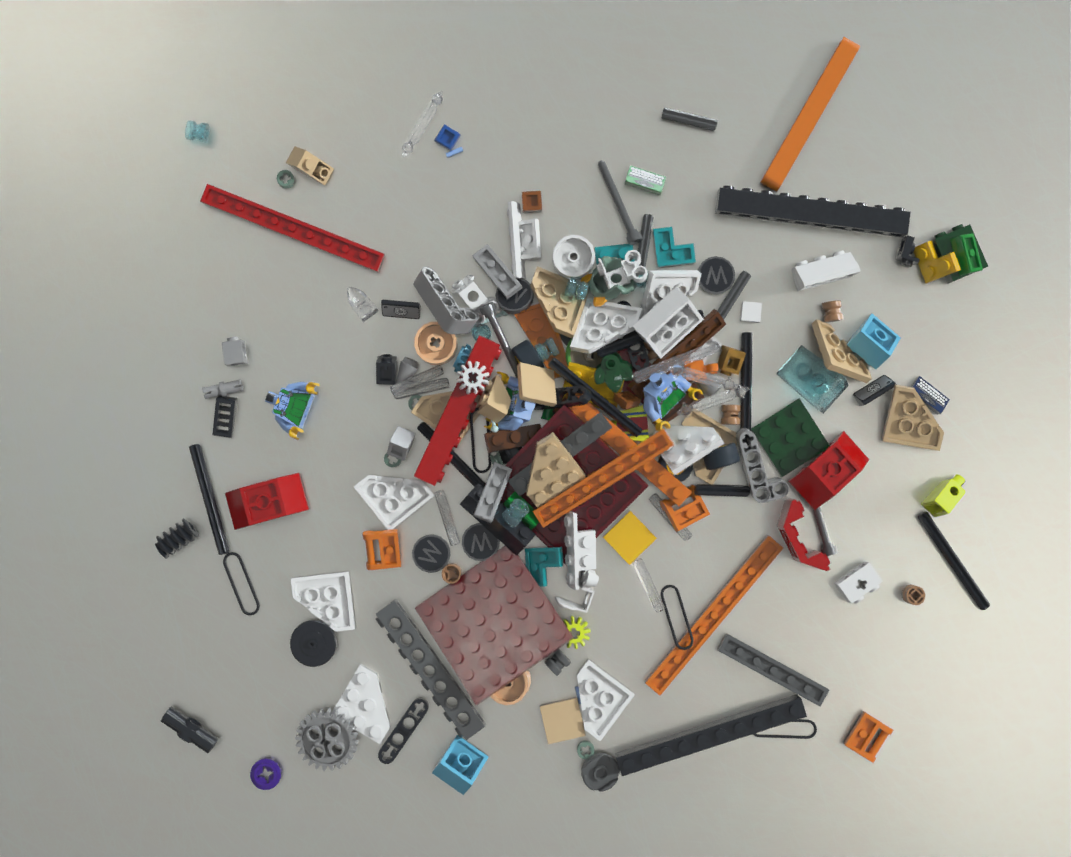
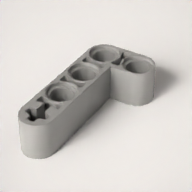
M423 267L413 284L441 328L448 334L470 333L479 319V314L471 308H459L437 273L429 267Z
M747 428L740 429L736 433V441L751 496L759 503H766L785 497L789 493V486L784 480L778 477L767 480L755 434ZM746 434L749 436L747 438V442L750 446H747V443L744 440H742L745 438ZM750 452H754V453H755L754 459L751 460V461H748V460H747V455H748ZM758 470L760 472L758 478L752 479V473ZM780 483L783 484L782 489L776 492L775 486ZM759 489H764V494L757 497L756 492Z

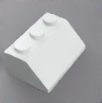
M844 251L835 252L833 257L826 258L825 255L814 258L815 262L807 263V260L798 262L796 267L791 269L797 291L850 278L861 272L851 252L844 253Z
M675 287L643 316L633 328L661 359L704 319L690 299Z

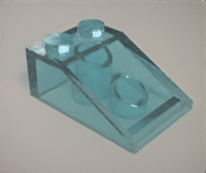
M802 345L776 373L823 414L849 386L844 375L828 370L822 359Z

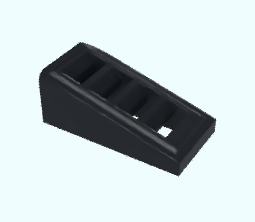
M218 396L216 398L212 435L232 438L238 398ZM222 403L231 404V407L222 406ZM227 411L230 412V415L221 414L220 412ZM219 419H227L229 423L221 422ZM218 426L228 427V430L218 429Z

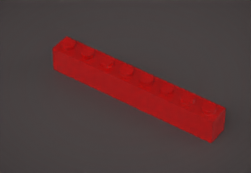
M479 335L465 367L468 369V361H471L472 368H474L477 361L479 362L477 369L479 370L482 366H485V370L481 373H489V376H487L489 378L494 367H491L494 359L498 360L502 352L499 349L500 344ZM470 372L468 374V382H477V373L474 372V374H472V372ZM464 381L456 383L414 477L434 486L437 482L441 483L445 474L442 470L445 464L449 466L453 457L450 454L452 448H457L461 437L458 435L461 429L465 431L469 420L466 418L469 412L473 413L477 406V402H475L477 395L481 396L483 393L479 386L476 387L477 394H474L472 387L468 394L466 393L467 385L464 389H460Z

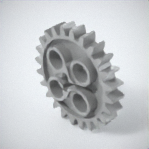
M321 708L319 713L314 710L311 716L307 714L305 720L301 721L300 726L296 730L299 734L295 736V739L300 740L296 743V747H301L298 754H305L302 760H310L309 766L316 763L315 769H318L321 765L323 771L326 770L327 766L333 771L335 765L340 769L342 763L347 765L348 759L353 758V753L357 750L355 746L359 742V740L355 739L358 733L352 732L356 726H349L351 719L345 721V714L338 716V710L332 714L330 708L325 713ZM330 727H336L338 732H334ZM312 729L317 730L319 732V735L314 734L312 732ZM334 745H339L342 750L336 749ZM316 747L321 748L323 753L318 752Z

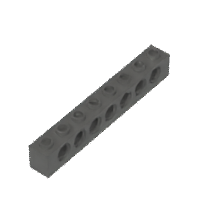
M397 599L377 612V623L381 628L385 627L389 632L387 636L393 644L397 643L400 648L398 650L400 655L404 659L407 658L411 663L409 666L415 675L419 674L422 678L421 683L427 691L430 689L434 695L432 699L436 705H441L445 710L443 714L449 722L453 721L456 725L455 731L461 738L464 737L468 740L483 729L486 725L485 721ZM391 619H399L400 627H392ZM409 634L412 637V642L409 644L404 643L402 635ZM421 650L423 658L416 659L413 656V651ZM432 666L435 670L434 674H426L424 667ZM436 682H444L446 688L438 690L435 685ZM449 697H454L457 700L455 706H450L447 703ZM466 713L469 719L462 722L459 720L458 715Z

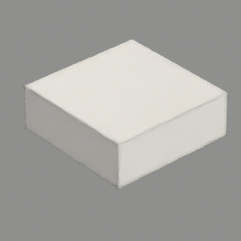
M743 301L740 321L760 323L762 303Z

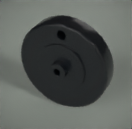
M308 620L300 624L293 631L290 639V649L294 658L301 664L309 667L321 666L327 663L335 654L337 636L335 631L324 621Z

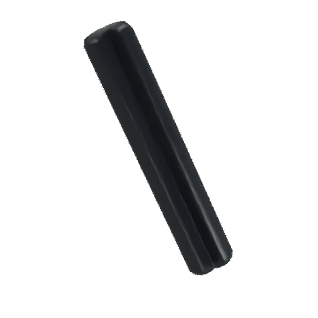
M697 484L694 487L695 495L747 497L750 495L749 486Z

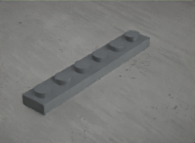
M599 412L560 442L573 457L609 431L612 426L604 415ZM532 463L508 480L519 496L526 492Z
M727 633L718 648L719 652L820 707L829 692L828 688Z

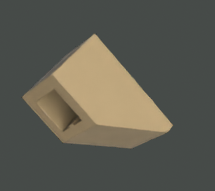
M294 146L286 161V164L323 185L327 183L334 168L307 150Z
M496 375L492 380H488V384H485V392L478 402L480 404L478 413L498 423L507 415L511 398L500 376Z

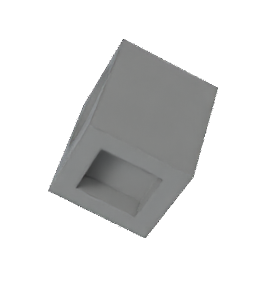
M239 337L227 338L226 342H222L226 366L248 364L245 341L239 340Z
M398 426L389 442L386 454L404 461L413 444L416 433Z

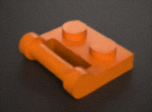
M694 485L687 487L692 492L688 497H692L693 502L676 511L672 508L675 503L671 499L660 501L661 508L667 514L676 532L710 515L701 496L695 495Z
M397 529L368 530L362 533L363 540L366 543L368 560L366 568L368 570L401 567ZM373 540H379L381 561L375 560Z
M863 711L844 745L874 763L879 749L887 736L891 735L894 730ZM878 728L882 729L869 752H866L865 749Z

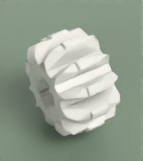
M468 361V369L463 364L461 365V368L465 371L464 373L457 371V374L463 376V378L456 379V382L464 381L460 389H464L467 385L466 393L469 394L472 387L474 394H477V386L482 391L485 390L481 383H489L488 380L483 379V377L489 376V373H481L485 370V366H482L479 370L477 369L479 362L476 361L475 367L472 368L471 361ZM470 372H472V374H474V372L477 373V382H468V374Z

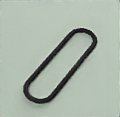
M473 412L470 414L473 468L478 473H485L491 468V453H488L489 464L487 469H477L475 465Z
M230 552L223 558L224 568L242 612L249 616L254 615L259 610V601L240 555ZM230 555L238 557L257 607L252 613L244 610L227 568L226 559Z
M666 585L662 588L660 594L675 645L681 650H688L692 647L694 640L679 590L674 585ZM670 587L675 589L691 638V642L687 647H681L677 642L664 599V590Z
M798 719L792 722H808L814 726V732L810 736L759 735L756 733L753 735L763 738L809 739L815 736L817 726L811 720Z

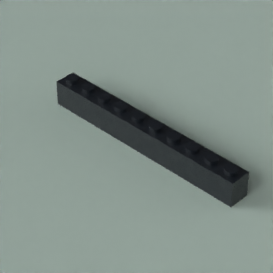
M728 185L719 188L715 214L902 238L908 235L911 213L901 207L886 209L884 205L870 207L862 202H857L855 205L848 204V201L845 200L830 202L828 198H818L815 200L810 199V196L807 195L791 197L789 193L775 195L772 194V191L762 190L761 193L753 192L751 188L736 190L733 186Z
M796 694L617 752L615 756L621 775L625 776L807 717L801 697Z

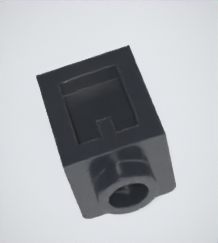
M907 235L902 238L896 260L901 261V265L912 267V265L919 263L920 259L909 256L912 255L915 249V244L913 243L915 237Z
M382 354L377 357L376 384L396 385V356Z

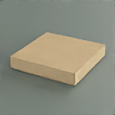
M520 362L517 365L519 400L554 407L557 404L554 370Z
M577 697L540 705L548 744L586 736Z

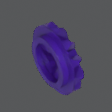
M271 759L257 761L251 768V781L257 788L262 790L274 788L281 779V769L278 763ZM264 766L267 772H273L269 775V779L262 775L259 776L264 772Z

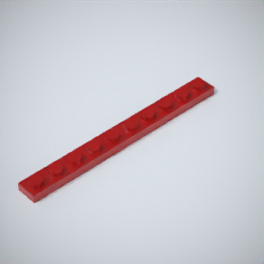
M209 184L206 185L200 200L201 203L376 272L379 271L385 256L384 253Z

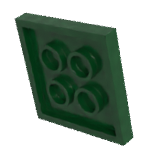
M800 398L751 428V431L755 434L757 441L780 477H784L830 446Z

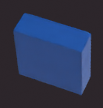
M444 124L434 141L451 151L461 134Z

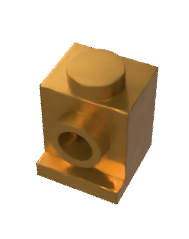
M722 345V351L718 360V368L721 369L720 373L731 376L732 373L739 375L746 353Z

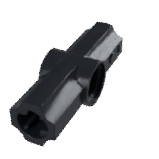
M169 707L161 719L162 723L177 732L179 738L187 743L195 744L206 753H209L218 741L217 737L202 728V724L192 717H186L173 707Z

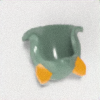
M609 256L601 258L606 273L622 267L621 261L623 259ZM597 267L593 270L592 274H587L580 280L581 283L589 286L594 296L593 305L595 307H600L605 302L617 298L621 293L628 294L634 291L637 286V282L631 279V283L623 286L615 285L608 290L603 275H599ZM614 274L611 277L613 283H619L622 280V276L619 274Z

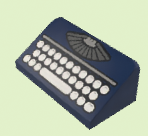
M920 376L911 386L915 388L925 405L937 415L943 412L950 400Z

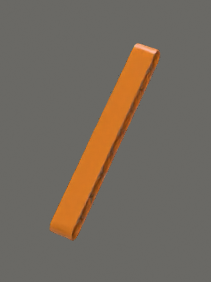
M846 37L842 38L763 176L761 184L775 192L779 190L858 52L860 45Z

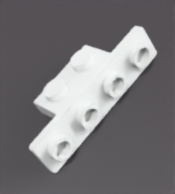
M510 201L508 202L507 215L510 223L508 231L511 237L510 253L513 263L511 270L515 278L525 279L524 260L541 258L539 220L529 219L521 221L520 203Z
M569 511L564 518V525L566 527L565 545L567 547L565 562L568 571L566 583L570 588L579 590V571L596 569V534L593 529L577 531V513Z

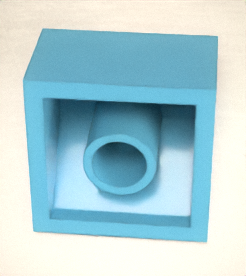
M871 314L853 334L847 346L863 358L868 365L877 369L891 356L901 337L875 315Z
M457 735L437 763L432 774L464 795L474 783L488 756Z

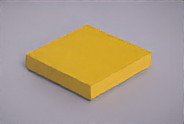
M631 511L603 536L629 565L657 539Z

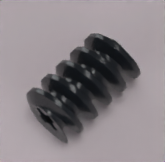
M184 518L182 519L183 526L176 523L177 530H174L172 527L169 528L171 534L164 531L163 539L160 536H156L157 543H155V546L165 559L169 558V554H175L176 550H181L182 545L187 546L188 541L193 542L195 537H199L194 526Z

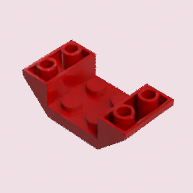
M843 431L830 443V446L806 468L801 469L788 482L809 506L816 510L854 479L864 469L870 459Z
M300 473L274 478L225 493L234 530L309 510Z
M786 499L777 527L793 560L829 571L828 565L830 560L828 556L816 550L808 553L805 545L800 543L797 538L799 533L796 527L790 524L804 517L802 513L804 512L803 505L800 501H796V499Z

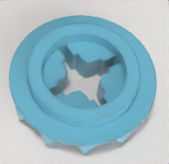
M470 345L462 346L453 365L455 367L454 372L462 371L461 365L465 364L470 354Z

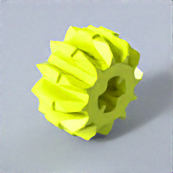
M571 616L570 623L566 618L563 620L566 627L571 632V628H576V631L580 632L567 643V648H570L571 644L574 643V648L578 649L577 643L580 642L582 646H585L582 639L589 640L590 637L585 635V633H590L591 631L589 628L583 629L588 625L587 621L580 624L582 621L581 617H578L577 622H574V616Z

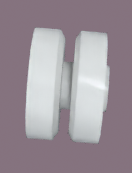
M580 235L563 237L557 242L553 250L552 262L555 271L560 276L569 280L576 281L582 279V277L590 273L594 265V248L588 239ZM573 255L577 256L576 260H572L570 257Z

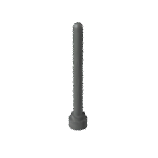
M602 160L599 161V169L628 232L626 237L630 246L641 242L643 237L637 229H634L606 163Z
M493 302L485 304L479 308L481 314L489 319L516 378H518V363L495 316L496 307Z
M819 507L813 510L823 542L821 552L831 556L838 552L833 542H830L821 508Z

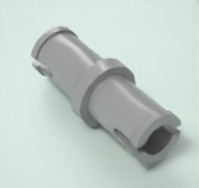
M241 379L227 383L222 381L218 385L203 387L204 398L208 399L221 395L225 397L227 394L243 391V385L238 386L242 384Z

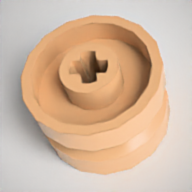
M429 322L417 331L414 347L417 354L426 363L441 366L454 358L458 350V341L455 334L446 333L438 322ZM435 341L440 342V346L438 348L433 346V343Z
M529 670L514 679L511 685L510 683L490 697L503 705H513L521 701L530 689L531 675Z

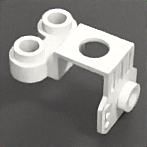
M630 250L626 253L625 260L621 261V268L607 273L601 259L598 258L597 270L600 276L603 275L608 290L615 285L623 286L631 283V279L637 283H643L648 278L647 269L640 265L641 256L636 250ZM614 274L622 276V280L619 283L611 281V277Z
M470 274L463 280H457L452 285L451 292L453 294L458 293L469 308L474 309L481 316V319L475 324L481 325L485 321V315L481 314L480 307L490 302L496 304L495 312L500 307L496 298L485 297L474 283V276ZM470 291L478 293V299L474 302L468 300L467 296Z
M595 570L580 571L579 587L581 590L587 591L582 605L555 597L558 606L564 609L587 613L595 592L592 587H596L599 580Z

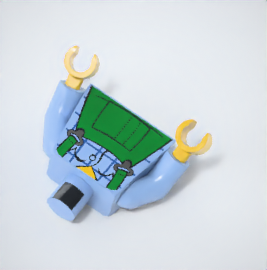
M497 372L501 374L503 384L508 383L506 390L511 398V403L507 415L495 424L499 430L514 431L530 420L535 403L519 400L518 378L512 376L509 378L508 374ZM492 423L484 427L491 431Z
M653 373L649 378L650 382L643 389L645 396L643 409L652 422H656L655 429L657 431L662 429V425L670 429V424L667 421H661V419L686 395V391H688L689 397L694 400H698L694 397L696 391L702 395L703 392L700 389L692 388L691 384L679 374Z
M318 383L288 384L286 388H281L279 394L269 391L266 396L265 402L274 405L272 413L275 414L277 423L290 437L299 440L297 433L299 431L303 433V430L300 428L304 425L314 396L318 394L314 392V387L316 385L320 386Z

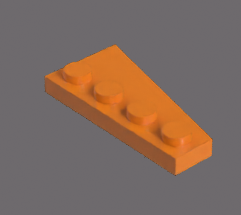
M540 303L530 306L526 311L523 310L518 314H514L545 367L551 369L548 364L553 358H556L568 368L560 334L553 330ZM554 371V379L561 377Z

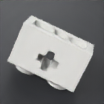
M865 561L834 584L848 603L857 604L864 599L863 595L869 591L870 593L876 591L880 587L879 584L883 581L870 562ZM858 580L863 581L861 583V588L856 587L858 585Z

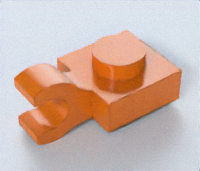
M703 360L686 361L683 363L685 379L688 382L705 380L706 374H717V371H719L718 363L704 365Z

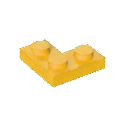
M932 240L916 246L913 251L915 257L920 259L918 265L925 283L935 281L961 270L954 252L938 258Z

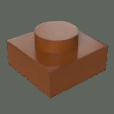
M541 191L522 192L523 212L542 211Z
M630 391L614 393L613 401L626 410L639 407L641 401Z

